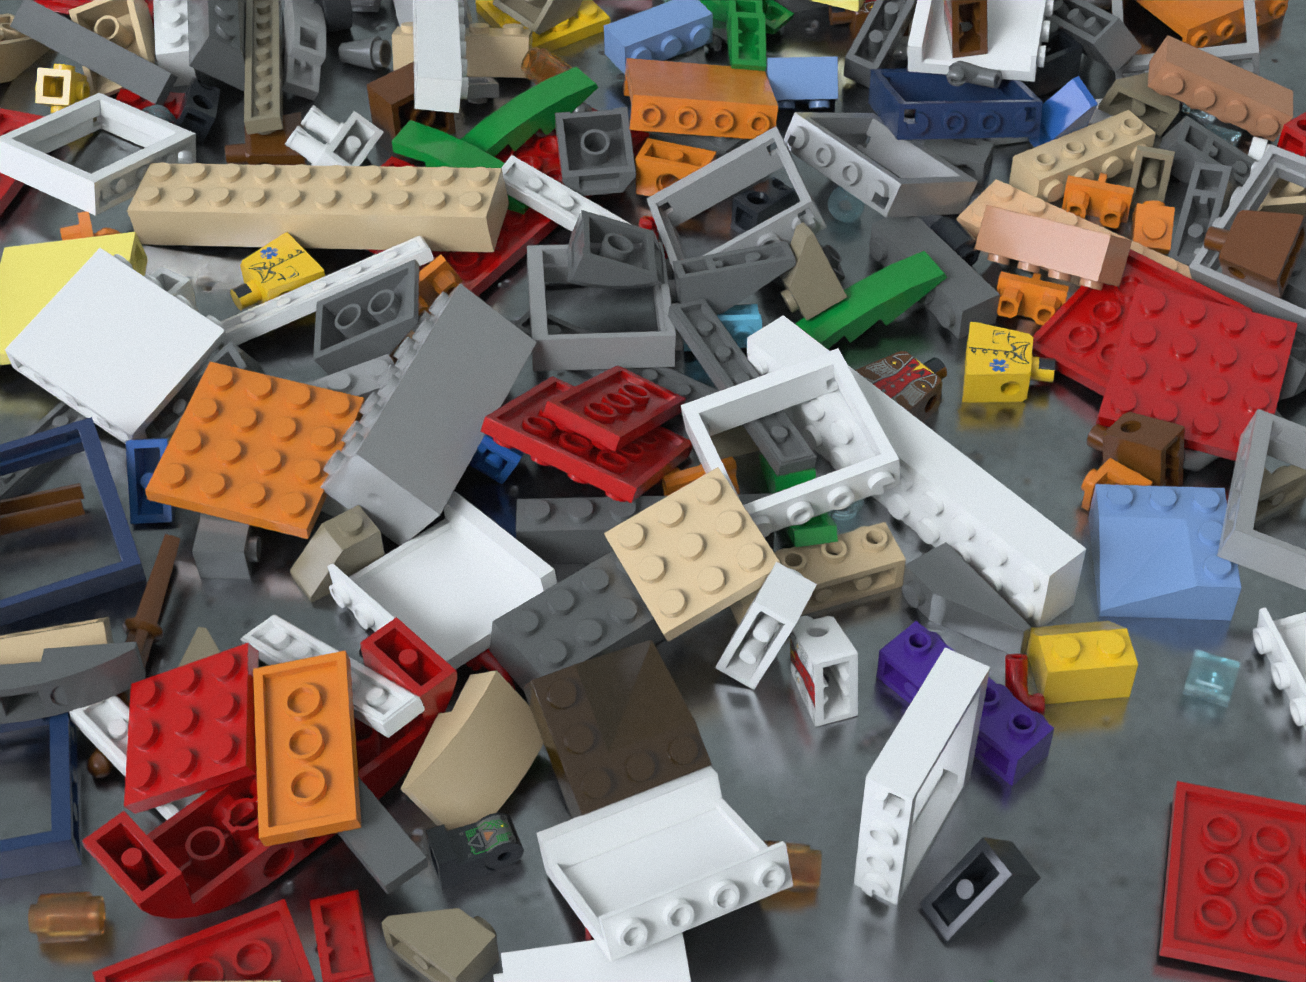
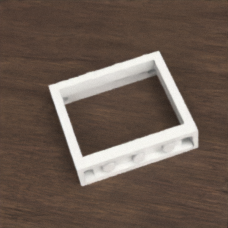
M97 93L0 136L1 173L95 216L134 197L150 163H196V133L101 93ZM97 117V121L93 123V118ZM99 129L145 147L92 174L47 154Z
M838 348L681 405L686 432L705 473L707 474L719 467L737 495L710 436L840 389L875 457L743 505L764 538L777 530L791 525L803 524L812 517L831 510L844 509L853 502L874 494H884L883 491L901 485L899 458Z
M944 648L865 780L854 885L861 887L871 897L875 894L898 905L971 776L990 667L948 648Z

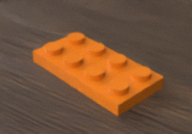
M346 650L254 668L259 839L266 847L362 828L351 663Z

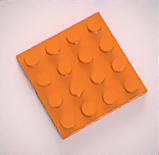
M209 362L145 489L147 499L309 539L328 495L324 492V489L320 488L328 476V473L323 468L337 450L342 451L345 443L341 439L354 421L360 422L363 414L359 410L364 404L365 398Z

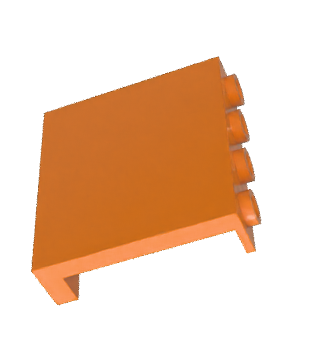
M1135 0L1182 37V42L1195 48L1209 47L1246 32L1243 0ZM1255 0L1257 27L1285 16L1289 0Z
M634 58L626 59L623 92L624 96H630L631 100L630 130L754 139L776 126L778 104L765 71L732 69L731 66Z

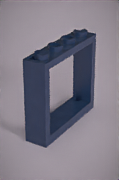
M908 68L871 69L869 104L897 140L1039 137L1043 101L1020 80L1001 79L998 88H991L970 83H964L962 86H953L948 82L946 74L910 72ZM905 109H915V118L906 119L904 116Z
M92 417L0 444V476L85 451L121 562L0 600V626L146 580L142 563Z
M70 712L29 721L0 724V733L49 725L52 830L0 840V880L82 865L78 727L70 720Z

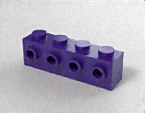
M915 621L879 650L876 677L911 704L944 648L954 650L945 644L940 635L927 630ZM988 677L974 756L1013 786L1049 754L1054 727L1048 723L1043 715L1030 710L1016 699L1007 687L997 684Z

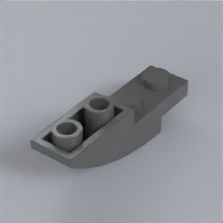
M137 642L45 648L41 662L0 665V724L29 721L70 712L74 709L101 702L130 689L132 683L145 679L146 675Z

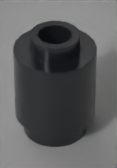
M943 217L932 224L930 229L968 265L973 266L977 262L980 250L974 249L977 240L959 221Z

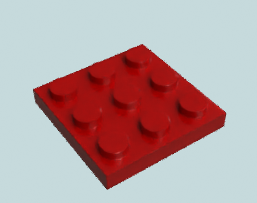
M245 643L131 684L124 794L125 808L137 814L257 774L253 669L258 668L259 651L251 644Z

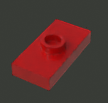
M358 890L310 900L323 982H375Z

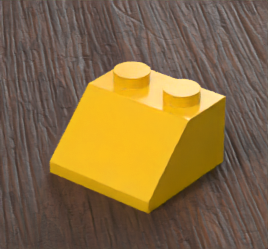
M1111 621L1031 627L1027 655L1037 691L1044 696L1045 704L1130 697L1138 662L1127 628Z

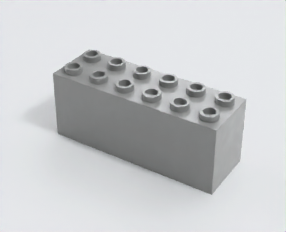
M459 284L449 295L443 291L429 308L431 313L429 314L424 310L418 316V323L411 329L415 332L412 339L407 337L398 347L394 354V357L398 359L395 366L390 364L377 381V384L381 386L378 393L373 392L359 410L363 414L360 422L354 421L342 437L341 441L345 443L342 451L337 450L323 468L328 473V476L320 488L324 489L325 493L347 509L359 505L380 532L399 546L411 540L440 516L485 435L480 432L485 416L501 407L537 343L462 284Z

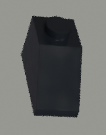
M982 837L919 904L946 941L952 942L1008 912L1041 877L1012 841Z

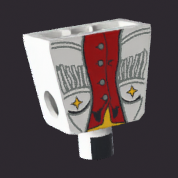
M801 616L790 633L791 671L815 727L858 716V653L834 617L825 616L813 619L809 616ZM823 673L828 676L829 683H827Z

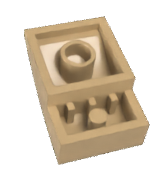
M497 670L470 675L453 710L437 715L401 790L437 826L444 824L446 831L476 823L489 814L497 813L527 773L543 745V740L530 706Z

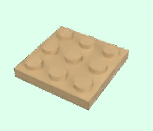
M719 467L604 533L667 641L674 639L761 588L775 563H780Z

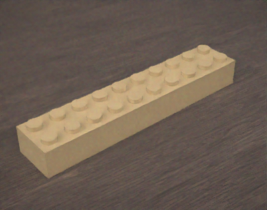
M162 162L150 163L127 212L141 245L263 247L280 235L288 232L302 248L387 250L417 236H422L431 251L494 252L509 200L502 168H454L446 166L382 167L375 165L310 166L304 164L238 165L233 163L168 164Z

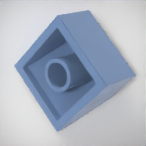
M838 56L767 58L765 72L776 98L778 110L795 109V104H809V109L812 110L829 109L830 103H836L838 100Z

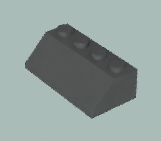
M187 0L189 66L245 91L246 0Z

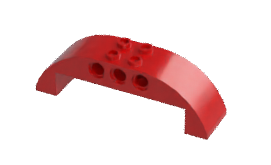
M397 617L360 642L364 666L419 696L425 710L389 738L354 717L358 777L378 800L397 783L414 763L437 715L445 713L457 681V671ZM257 774L208 790L147 835L125 811H122L84 838L82 842L88 852L143 912L156 917L180 919L216 912L242 901L282 876L337 833L265 847L259 839Z

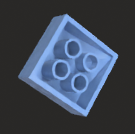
M1095 484L1088 521L1099 616L1231 621L1242 587L1238 564L1217 556L1227 508L1225 488Z

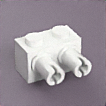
M313 105L302 120L301 125L317 134L327 143L323 144L300 126H297L285 145L305 157L312 163L311 166H361L383 134V131L355 111L345 124L343 122L339 124Z

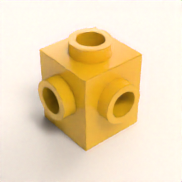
M54 64L53 69L38 68L35 103L50 107V113L59 111L90 96L87 76L75 72V66Z

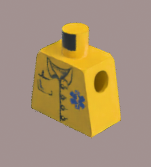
M286 232L242 260L240 266L244 283L231 289L230 294L236 307L239 310H243L255 303L260 305L325 277V271Z
M970 322L962 402H1022L1027 399L1030 380L1053 382L1055 359L1032 356L1033 337L1028 333Z

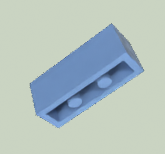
M672 0L604 25L605 55L624 74L627 58L664 61L713 42V13L699 0Z

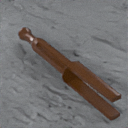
M81 483L0 500V536L85 515V509L81 500L85 499Z
M165 534L136 617L129 618L122 624L123 632L127 636L125 642H137L144 670L153 644L159 642L164 636L163 629L157 622L181 540L176 536ZM131 688L117 694L129 708ZM97 747L86 763L89 774L96 778L108 776L114 768L110 760Z

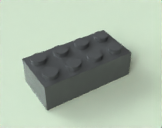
M613 550L492 621L489 651L523 689L531 680L651 639L655 645L663 640L665 636Z

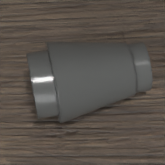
M379 36L343 42L339 46V59L342 63L379 71L382 68L388 67L391 62L392 51L390 43L387 40H382Z

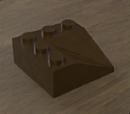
M652 639L531 680L523 687L572 819L712 765L695 719Z

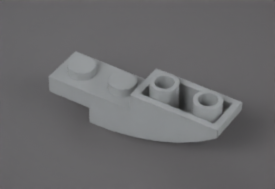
M285 0L282 48L285 49L282 77L283 91L314 101L319 93L321 65L326 58V24L324 13L319 4L308 0Z

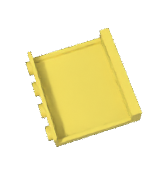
M136 232L4 247L0 262V367L1 365L11 364L5 352L8 345L99 248L112 256L114 254L121 255L132 265L133 270L145 276L148 258Z

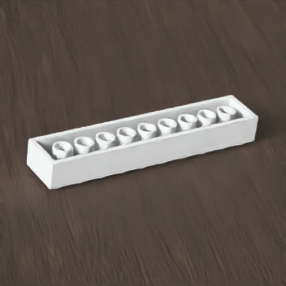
M784 315L747 337V360L752 364L759 376L829 352L828 349ZM848 366L899 458L901 485L883 491L884 494H874L872 497L886 507L894 518L902 520L917 532L925 543L931 544L936 548L947 542L1032 627L1046 626L1074 605L1086 548ZM840 389L784 409L811 449L817 451L828 460L836 471L875 457Z

